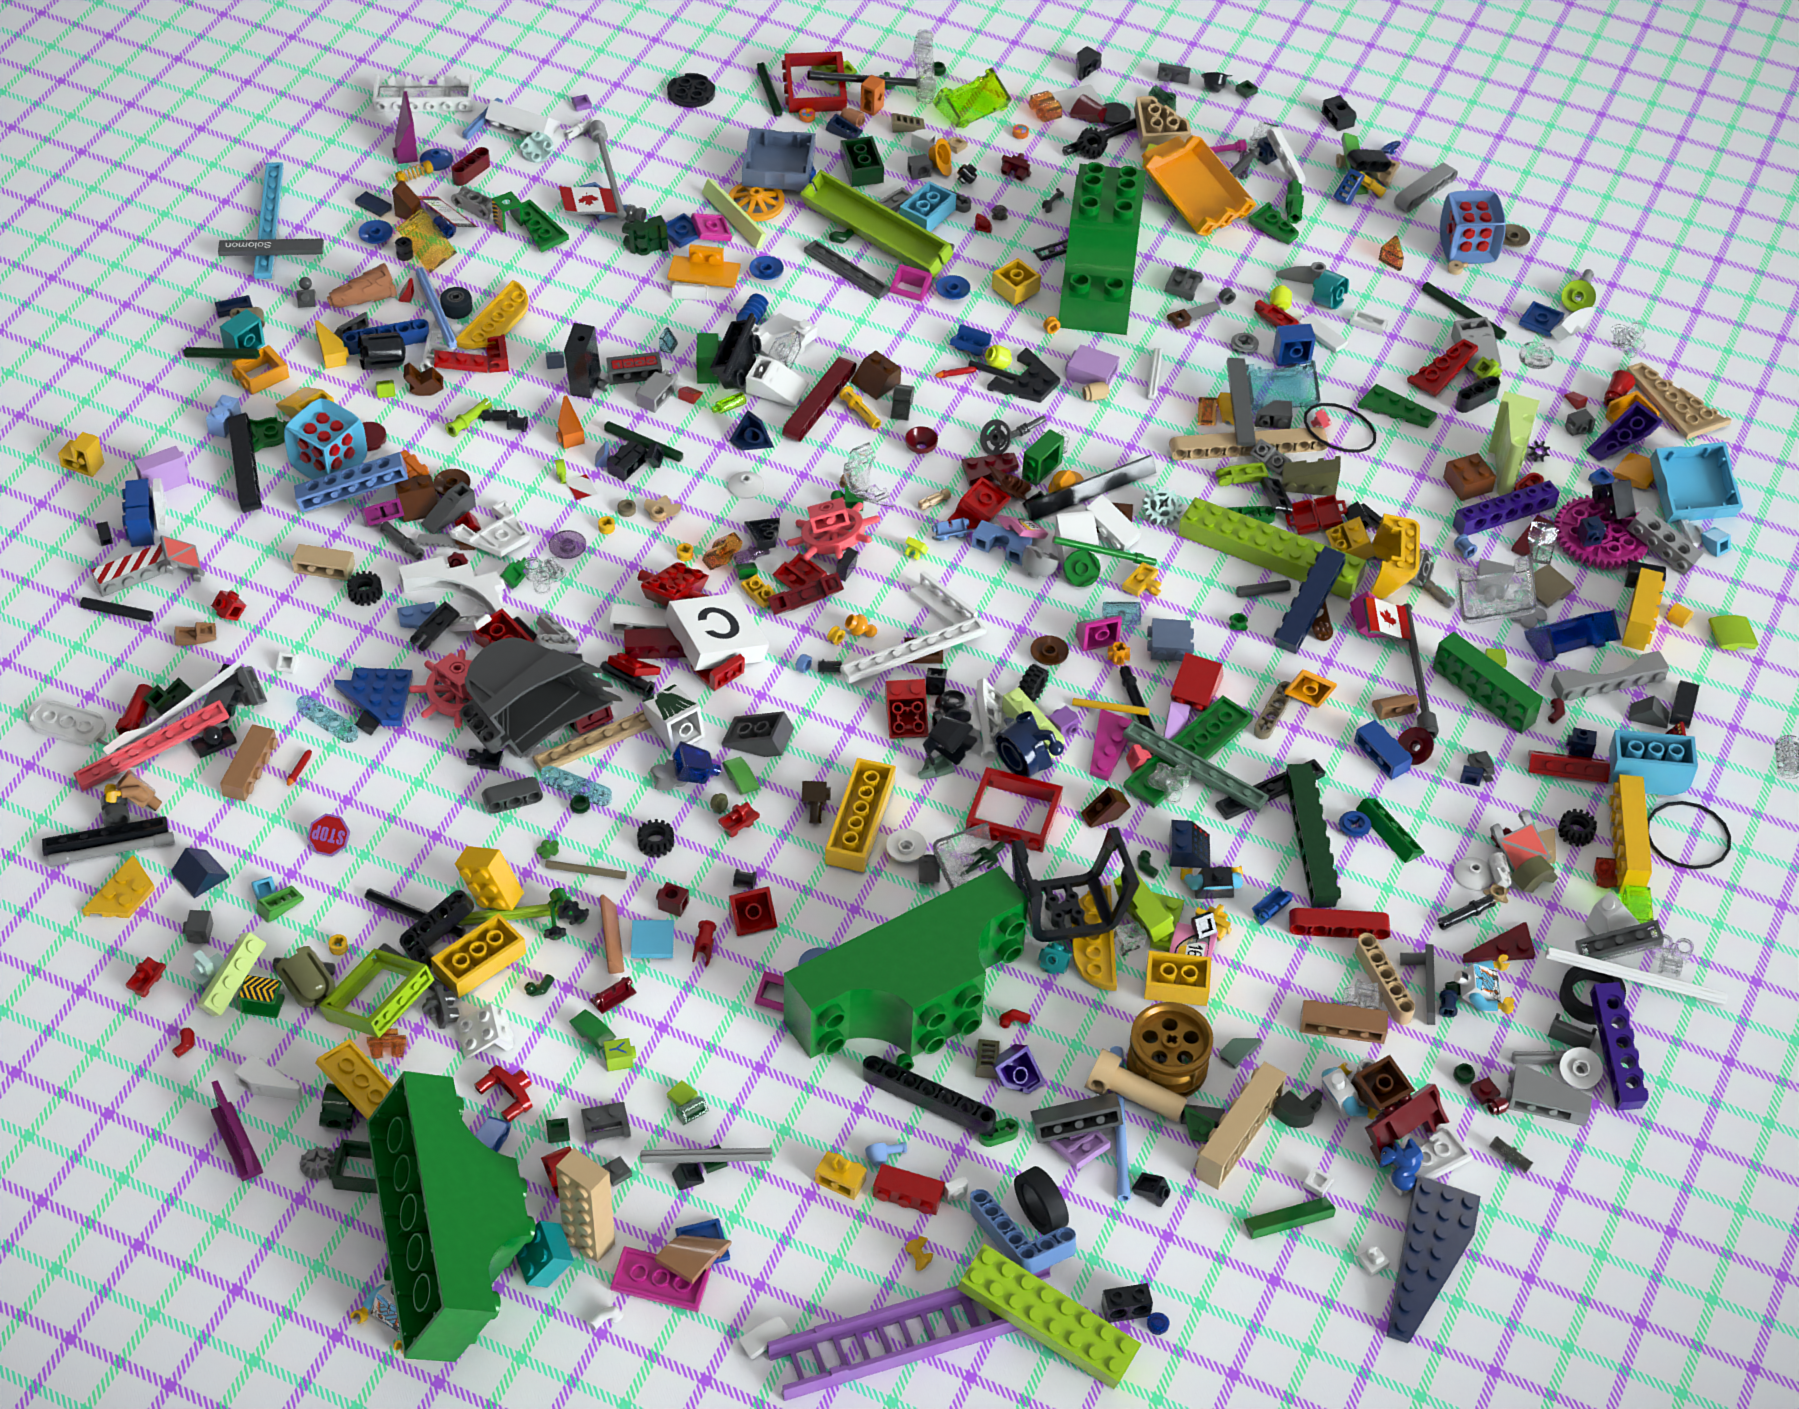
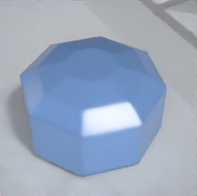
M801 654L796 661V670L806 673L811 667L812 657L807 654Z

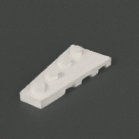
M1446 1123L1437 1134L1429 1138L1425 1145L1419 1147L1423 1153V1160L1421 1161L1419 1171L1414 1175L1434 1180L1471 1161L1473 1155L1449 1124ZM1392 1173L1389 1174L1388 1181L1400 1196L1413 1190V1187L1408 1191L1399 1190L1392 1183Z

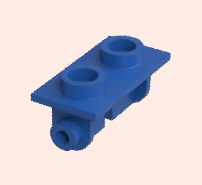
M1278 886L1252 907L1260 925H1263L1291 902L1293 895L1290 891L1285 892Z

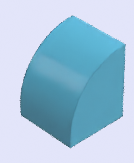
M1716 527L1701 533L1705 548L1713 556L1719 557L1731 550L1730 534Z

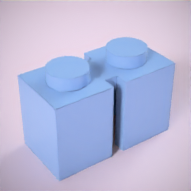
M221 395L215 404V408L213 407L206 417L209 434L226 438L229 433L228 417L241 414L238 398Z

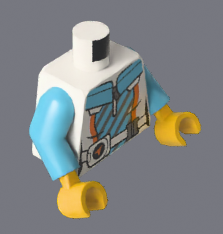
M1503 954L1499 956L1498 961L1477 962L1468 965L1463 971L1458 970L1454 974V981L1460 984L1462 998L1474 1005L1477 1010L1485 1013L1498 1011V1009H1501L1505 1014L1512 1013L1515 1000L1511 997H1506L1503 1003L1501 1002L1498 971L1494 970V968L1500 971L1507 970L1510 963L1502 962L1507 961L1508 956Z
M1346 1062L1338 1067L1325 1069L1322 1072L1321 1088L1343 1121L1351 1116H1367L1374 1120L1381 1112L1370 1106H1361L1357 1091L1347 1078L1352 1073V1070L1350 1071L1346 1067L1348 1065Z
M390 1281L387 1285L381 1284L373 1289L362 1303L363 1307L353 1311L350 1318H355L359 1314L360 1321L357 1324H360L368 1319V1310H370L371 1315L400 1334L392 1281ZM397 1340L394 1343V1350H399L402 1347L401 1340Z

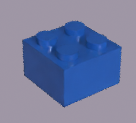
M1311 324L1277 326L1272 351L1277 366H1287L1295 363L1299 365L1311 364L1316 340Z

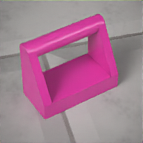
M900 264L890 287V292L922 302L932 287V273ZM902 282L922 288V290L918 294L898 288V285Z
M764 971L754 1003L784 1012V1003L763 997L769 983L784 987V976Z

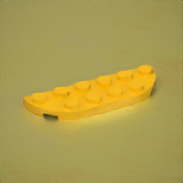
M512 280L457 336V347L466 350L484 348L489 344L496 343L487 342V338L501 336V334L506 335L528 310L529 299L526 289L517 281Z
M1104 885L1102 888L1112 911L1111 885ZM1088 890L1087 894L1078 899L1080 907L1085 911L1084 922L1086 925L1100 923V917L1091 893ZM1114 929L1100 935L1072 939L1073 962L1079 974L1087 982L1098 988L1116 991Z

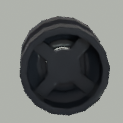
M408 237L398 238L395 241L397 258L401 261L411 260L414 256L412 240Z

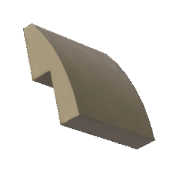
M1550 564L1538 569L1521 582V586L1547 609L1558 599L1563 600L1576 589L1575 585Z

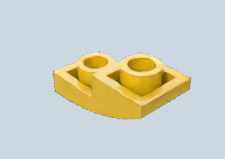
M757 574L741 582L742 589L753 601L763 608L769 606L767 597L776 594L769 584L765 585Z

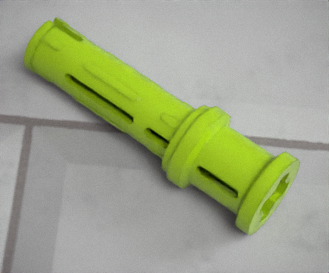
M484 398L465 414L457 415L454 421L445 424L447 433L451 437L458 436L461 430L469 428L470 423L479 417L483 410L492 408V403L489 402L485 405L489 399Z

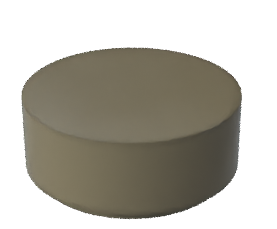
M625 499L618 503L619 515L631 517L636 513L634 501Z

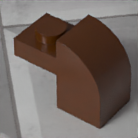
M410 362L404 365L403 377L407 383H410V392L412 394L431 396L443 390L444 377L435 368L430 367L420 372Z

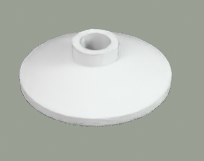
M738 472L729 479L728 489L731 494L738 498L750 499L763 492L764 480L754 472Z
M900 829L888 837L886 849L888 854L897 861L913 862L925 854L927 843L924 836L918 831Z
M1466 857L1459 860L1454 867L1453 872L1456 881L1466 889L1474 891L1484 890L1491 886L1494 881L1489 863L1483 859Z
M1584 1047L1572 1048L1561 1058L1560 1073L1565 1082L1577 1089H1588L1600 1081L1603 1074V1065L1599 1056L1592 1050ZM1576 1068H1582L1583 1073H1578L1576 1071Z

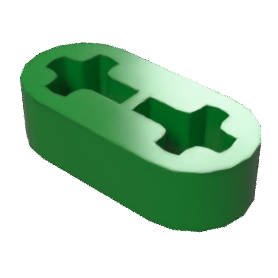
M1011 1118L996 1121V1130L990 1135L992 1138L979 1134V1142L985 1147H992L1014 1140L1018 1136L1019 1125L1016 1120ZM1005 1127H1009V1129H1013L1012 1132H1009L1008 1129L1005 1130Z

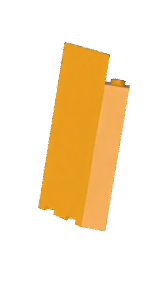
M1191 135L1185 143L1181 137L1177 136L1141 155L1146 162L1142 167L1197 234L1208 236L1212 234V230L1218 227L1222 229L1232 224L1231 220L1237 217L1240 219L1246 217L1257 204L1201 137Z

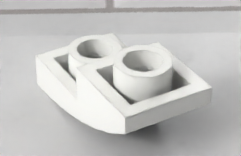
M778 1316L757 1326L738 1340L748 1356L753 1360L767 1349V1342L793 1334L783 1318Z

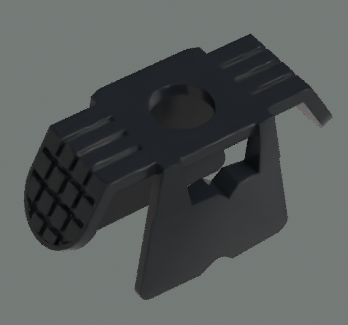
M963 709L949 710L930 731L929 737L922 745L932 766L935 765L931 755L934 750L953 764L959 765L965 758L966 751L971 750L978 740L977 737L968 735L973 729L972 724L966 723L971 720V713Z

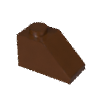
M400 180L392 189L395 216L414 222L422 213L420 199L404 181Z
M1108 786L1081 814L1089 827L1093 828L1117 820L1131 805L1123 792Z

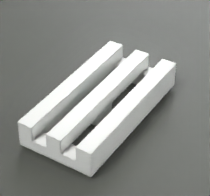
M1356 309L1350 319L1351 325L1380 335L1383 334L1389 322L1387 319Z

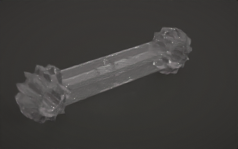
M920 29L915 35L913 45L917 82L916 100L926 105L933 102L937 85L933 59L934 35L932 31Z

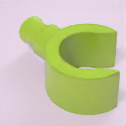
M564 459L554 460L557 470L556 475L559 477L560 483L565 484L566 467Z

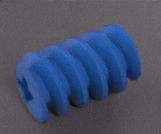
M752 294L737 314L736 321L747 320L749 314L753 313L756 318L755 324L757 325L767 311L768 300L761 294Z

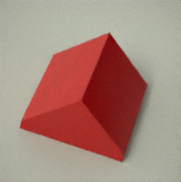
M769 886L729 895V915L737 936L778 927Z

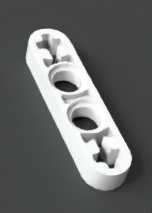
M1278 127L1269 129L1267 131V138L1290 181L1298 180L1299 183L1304 184L1305 175L1281 130Z

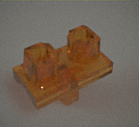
M389 1027L380 1038L367 1037V1045L370 1048L372 1059L384 1058L383 1048L391 1047L392 1057L398 1058L404 1057L405 1047H408V1039L406 1035H398V1029H390Z

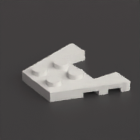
M506 500L492 506V513L501 519L483 530L475 533L464 524L450 530L451 538L499 557L506 555L529 541V534L521 522L516 519L514 511L510 510Z

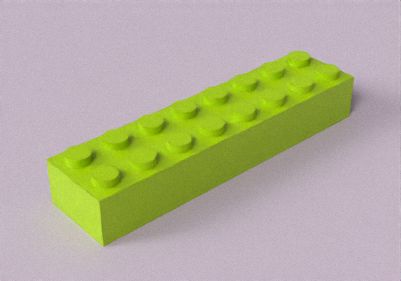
M985 1243L957 1287L958 1290L1112 1389H1115L1142 1345Z

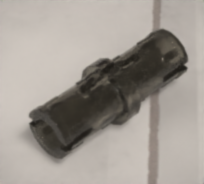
M1498 1136L1489 1145V1148H1492L1505 1158L1504 1161L1507 1163L1511 1162L1522 1170L1523 1173H1527L1533 1165V1161L1519 1153L1518 1148L1515 1146L1512 1148Z

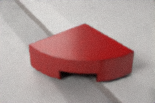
M979 213L976 214L975 230L991 233V222L985 216Z

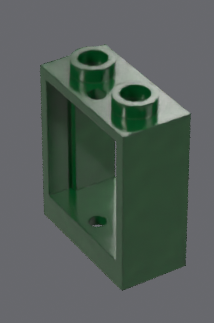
M341 1139L339 1148L336 1147L334 1152V1167L331 1166L329 1170V1180H332L333 1189L378 1194L375 1179L343 1176L348 1156L372 1159L370 1143Z

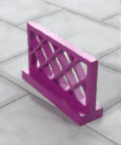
M218 1080L211 1082L218 1106L211 1109V1114L242 1182L262 1174L261 1164L232 1102L227 1101Z

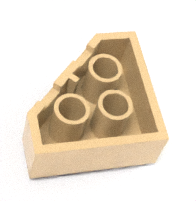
M1153 96L1136 97L1134 112L1140 148H1147L1149 143L1160 145L1177 136L1181 137L1186 143V140L1191 137L1189 120L1184 117L1181 118L1175 114L1176 111L1167 105L1163 106Z

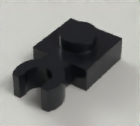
M483 748L481 753L476 749H469L470 757L466 758L467 765L479 764L480 769L500 770L504 756L503 751L490 753L487 749Z

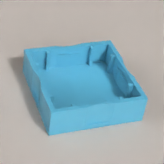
M1726 442L1700 444L1693 447L1656 448L1649 458L1666 523L1679 522V519L1696 521L1736 517L1743 508L1738 486L1732 474V464Z

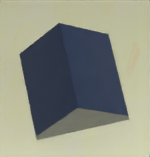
M185 848L171 870L172 874L193 898L198 897L229 878V874L204 849Z

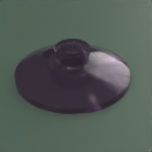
M572 530L560 531L554 534L549 541L550 552L562 559L578 557L586 549V539L584 536Z

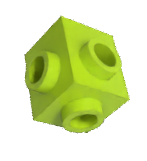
M1484 356L1472 369L1478 374L1476 378L1479 380L1488 376L1500 378L1503 372L1498 367L1500 364L1493 358L1488 360Z

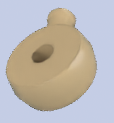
M1453 260L1448 264V271L1453 275H1459L1463 272L1464 268L1468 267V263Z

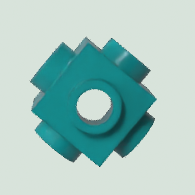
M1058 943L1048 944L1045 949L1042 948L1038 957V960L1041 961L1040 967L1045 968L1044 971L1050 974H1056L1057 972L1064 974L1068 970L1072 951L1063 949L1064 946Z

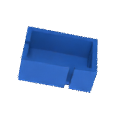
M149 480L125 481V489H122L123 500H125V502H122V509L125 515H122L123 527L127 526L125 529L126 539H130L131 547L155 545L153 498L150 497Z

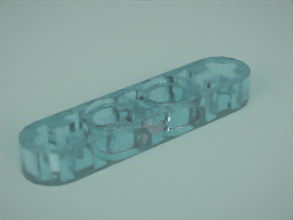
M304 695L297 699V710L307 719L343 742L352 743L358 739L357 726L311 696ZM318 712L325 713V715L322 717L315 716V714ZM333 721L339 722L337 726L329 725Z
M546 766L541 770V780L543 784L572 796L584 795L589 799L590 803L602 807L612 802V791L604 785L554 766ZM565 780L573 781L571 785L563 784ZM583 787H589L591 789L588 792L580 791V789Z

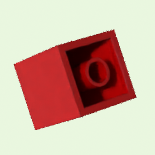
M1186 652L1170 693L1171 700L1190 705L1193 710L1198 712L1208 709L1223 679V664Z

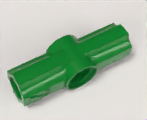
M1292 180L1287 185L1285 208L1287 209V220L1292 224H1297L1302 220L1304 195H1302V184L1298 180Z

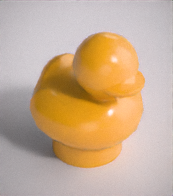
M850 614L845 621V628L849 629L850 634L853 636H860L865 633L867 637H874L877 634L876 626L868 625L867 618L863 614Z

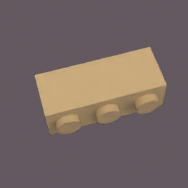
M298 544L292 558L294 573L347 581L354 570L355 560L354 553L350 551Z

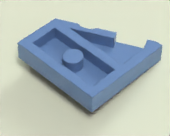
M435 601L397 608L400 627L418 630V627L436 610Z

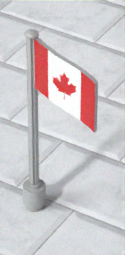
M594 120L591 122L589 130L593 142L599 145L611 189L559 186L565 213L604 214L624 219L627 213L622 205L605 144L608 138L607 130L602 121Z

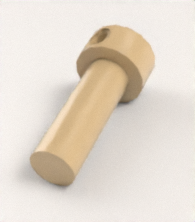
M1102 1048L1084 1088L1099 1095H1105L1108 1089L1174 1122L1178 1121L1187 1098L1119 1066L1122 1057Z

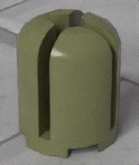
M303 946L297 948L296 951L298 953L289 959L282 958L275 969L297 1004L303 1008H311L319 1005L335 989V980L315 951L310 946Z

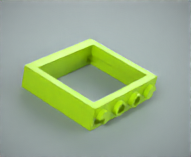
M374 948L318 1006L327 1021L380 1038L434 981V978L426 964ZM382 969L407 977L368 1018L343 1010Z

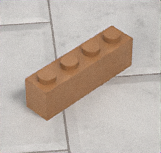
M251 725L220 782L224 797L246 801L249 794H252L257 779H260L265 764H268L270 754L278 745L275 729Z
M1303 1000L1300 1016V1033L1379 1044L1385 1043L1388 1031V1011L1318 1002L1316 1000Z

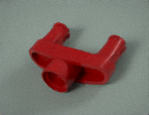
M495 1065L488 1070V1074L474 1084L475 1089L481 1095L495 1084H500L515 1100L514 1103L501 1112L502 1117L507 1122H511L521 1113H526L533 1107L525 1091L532 1083L521 1069L511 1075L502 1067Z

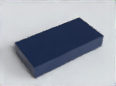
M367 191L355 199L356 205L379 217H382L392 209L391 203Z
M249 295L214 302L219 318L230 316V311L234 308L253 307Z

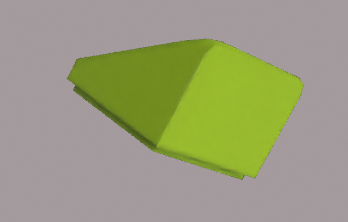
M394 380L376 381L378 398L396 396Z

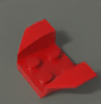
M981 477L963 495L955 512L947 521L951 524V520L964 517L969 520L967 529L977 528L981 520L990 523L1009 503L1011 496L1003 492L999 487L1000 485L990 479L986 480Z

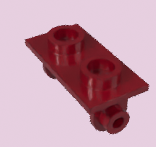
M629 976L626 978L622 977L619 982L601 993H596L590 1001L601 1014H604L637 992L631 986L633 984Z

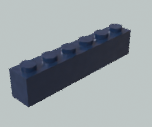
M1324 546L1322 552L1319 551L1317 553L1316 563L1314 567L1311 566L1309 568L1306 582L1303 581L1301 583L1299 595L1293 598L1290 611L1286 612L1283 616L1281 628L1278 627L1274 633L1277 647L1297 654L1345 565L1346 554Z

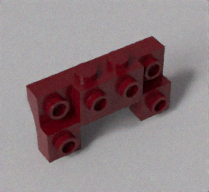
M1427 1084L1414 1094H1409L1396 1103L1382 1109V1112L1376 1116L1377 1119L1366 1126L1365 1130L1373 1144L1370 1146V1149L1379 1165L1382 1149L1387 1146L1393 1150L1394 1143H1396L1395 1140H1400L1421 1124L1426 1133H1434L1437 1131L1435 1127L1450 1121L1442 1107L1440 1092L1436 1084Z

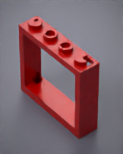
M842 51L784 54V60H781L782 70H785L783 72V82H786L784 84V94H787L785 105H788L789 113H799L803 108H812L815 112L842 111L843 108H847L846 82L837 81L839 96L794 98L791 67L836 65V73L845 74Z
M986 767L966 819L965 833L984 837L992 841H1003L1010 845L1014 841L1023 840L1026 849L1043 853L1062 800L1063 786ZM987 786L1051 802L1041 833L1037 834L975 818Z

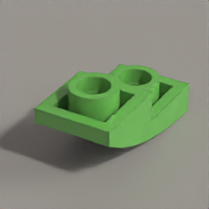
M741 756L723 761L722 764L729 780L734 781L740 795L756 791L760 788L753 772Z

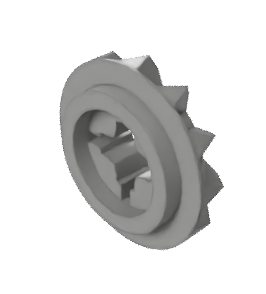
M1238 333L1232 337L1231 346H1233V350H1238V353L1244 352L1247 354L1249 352L1253 354L1258 349L1259 341L1252 334Z
M318 1146L312 1150L308 1149L304 1155H301V1161L299 1162L302 1173L312 1179L328 1176L330 1167H334L335 1164L333 1151H329L327 1147L319 1148ZM317 1157L320 1158L318 1168H316L314 1163Z

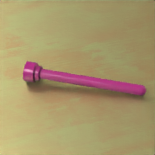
M1239 139L1234 144L1210 148L1214 153L1232 150L1242 153L1247 151V143L1245 139Z

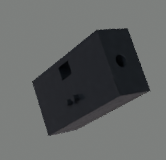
M574 323L564 348L570 394L572 396L592 399L601 374L595 326Z

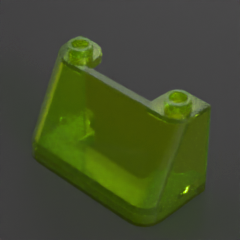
M992 67L985 70L986 74L984 76H977L974 81L954 90L947 87L940 89L932 102L935 108L956 127H961L962 129L999 110H1006L1012 98Z

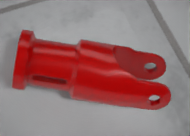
M701 920L698 923L699 934L695 938L692 962L696 960L697 953L701 952L706 956L705 967H707L713 950V933L716 931L717 926L713 921Z

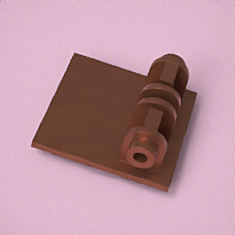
M990 465L988 466L992 471V477L1001 484L999 487L1003 492L1007 494L1009 492L1017 499L1027 500L1025 495L1031 490L1029 482L1012 474H1006Z

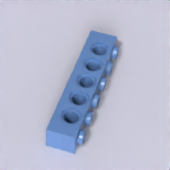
M397 452L294 485L295 499L302 513L407 480L406 464L401 453Z

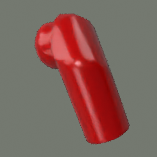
M1011 1009L1000 1015L999 1025L1002 1028H1009L1014 1021L1028 1024L1031 1015L1017 1009Z

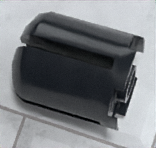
M386 332L358 336V349L360 348L361 356L359 361L362 370L395 368L403 365L406 348L403 338L399 333Z

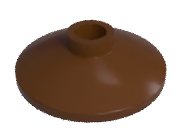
M446 469L435 476L433 484L438 493L445 495L449 489L460 482H464L470 487L471 481L469 475L460 469Z
M1045 635L1033 641L1030 652L1037 662L1052 666L1058 665L1067 659L1069 648L1061 638Z

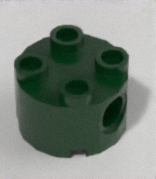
M327 1083L321 1104L322 1112H320L319 1126L351 1131L352 1115L355 1113L356 1107L335 1084Z

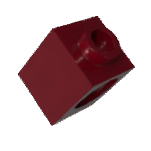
M666 882L656 895L658 909L681 917L689 904V890Z

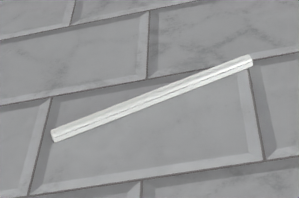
M1548 947L1545 953V958L1548 960L1719 1004H1725L1727 1000L1726 992L1552 947Z

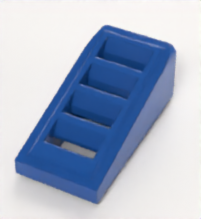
M1350 168L1333 197L1351 205L1365 175ZM1352 174L1359 177L1358 180L1351 178ZM1349 180L1355 183L1354 186L1348 184ZM1346 186L1351 188L1350 192L1345 190Z

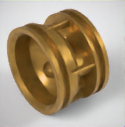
M1162 1002L1151 1005L1141 1011L1133 1022L1126 1060L1127 1070L1185 1098L1197 1092L1206 1080L1213 1046L1212 1028L1200 1012L1188 1005L1177 1002ZM1153 1038L1157 1039L1155 1043H1147V1041ZM1156 1055H1162L1166 1058V1062L1161 1064L1153 1060ZM1184 1055L1190 1060V1063L1182 1064L1178 1061L1177 1057Z

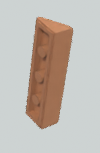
M602 894L600 896V907L608 973H623L625 970L617 906Z

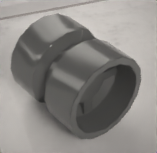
M104 794L100 800L104 826L130 823L128 799L117 796L116 802L111 803L105 800Z

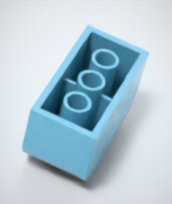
M1627 730L1614 731L1609 746L1612 784L1617 782L1620 774L1643 776L1646 794L1678 795L1691 787L1698 769L1695 736Z

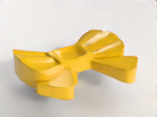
M923 1236L909 1241L905 1247V1250L913 1255L916 1261L915 1270L917 1271L925 1269L933 1258V1253L924 1254L922 1251L923 1246L928 1241V1238Z

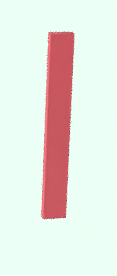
M218 700L73 774L82 791H85L204 731L206 728L228 719L229 715L221 701Z

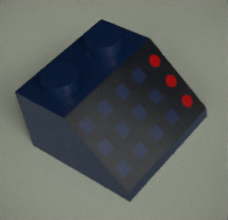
M1171 819L1169 866L1188 868L1210 867V834L1193 821Z

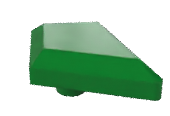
M1184 1107L1190 1140L1208 1142V1136L1214 1128L1215 1120L1188 1107Z

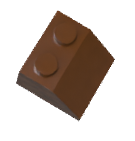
M875 350L863 359L851 379V383L877 400L895 388L896 384L901 383V367Z
M431 474L394 483L396 498L400 499L404 516H402L404 523L426 518L438 503Z
M1391 1055L1354 1074L1351 1080V1084L1356 1089L1361 1102L1377 1111H1381L1415 1091Z

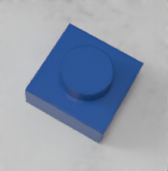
M1601 467L1590 474L1588 480L1594 485L1613 483L1615 477Z

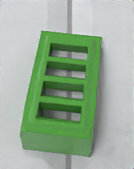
M291 885L257 900L256 910L268 923L302 902L304 896Z

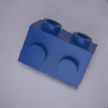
M961 324L959 325L957 335L951 338L949 345L955 346L957 350H967L972 355L981 356L990 347L992 334Z

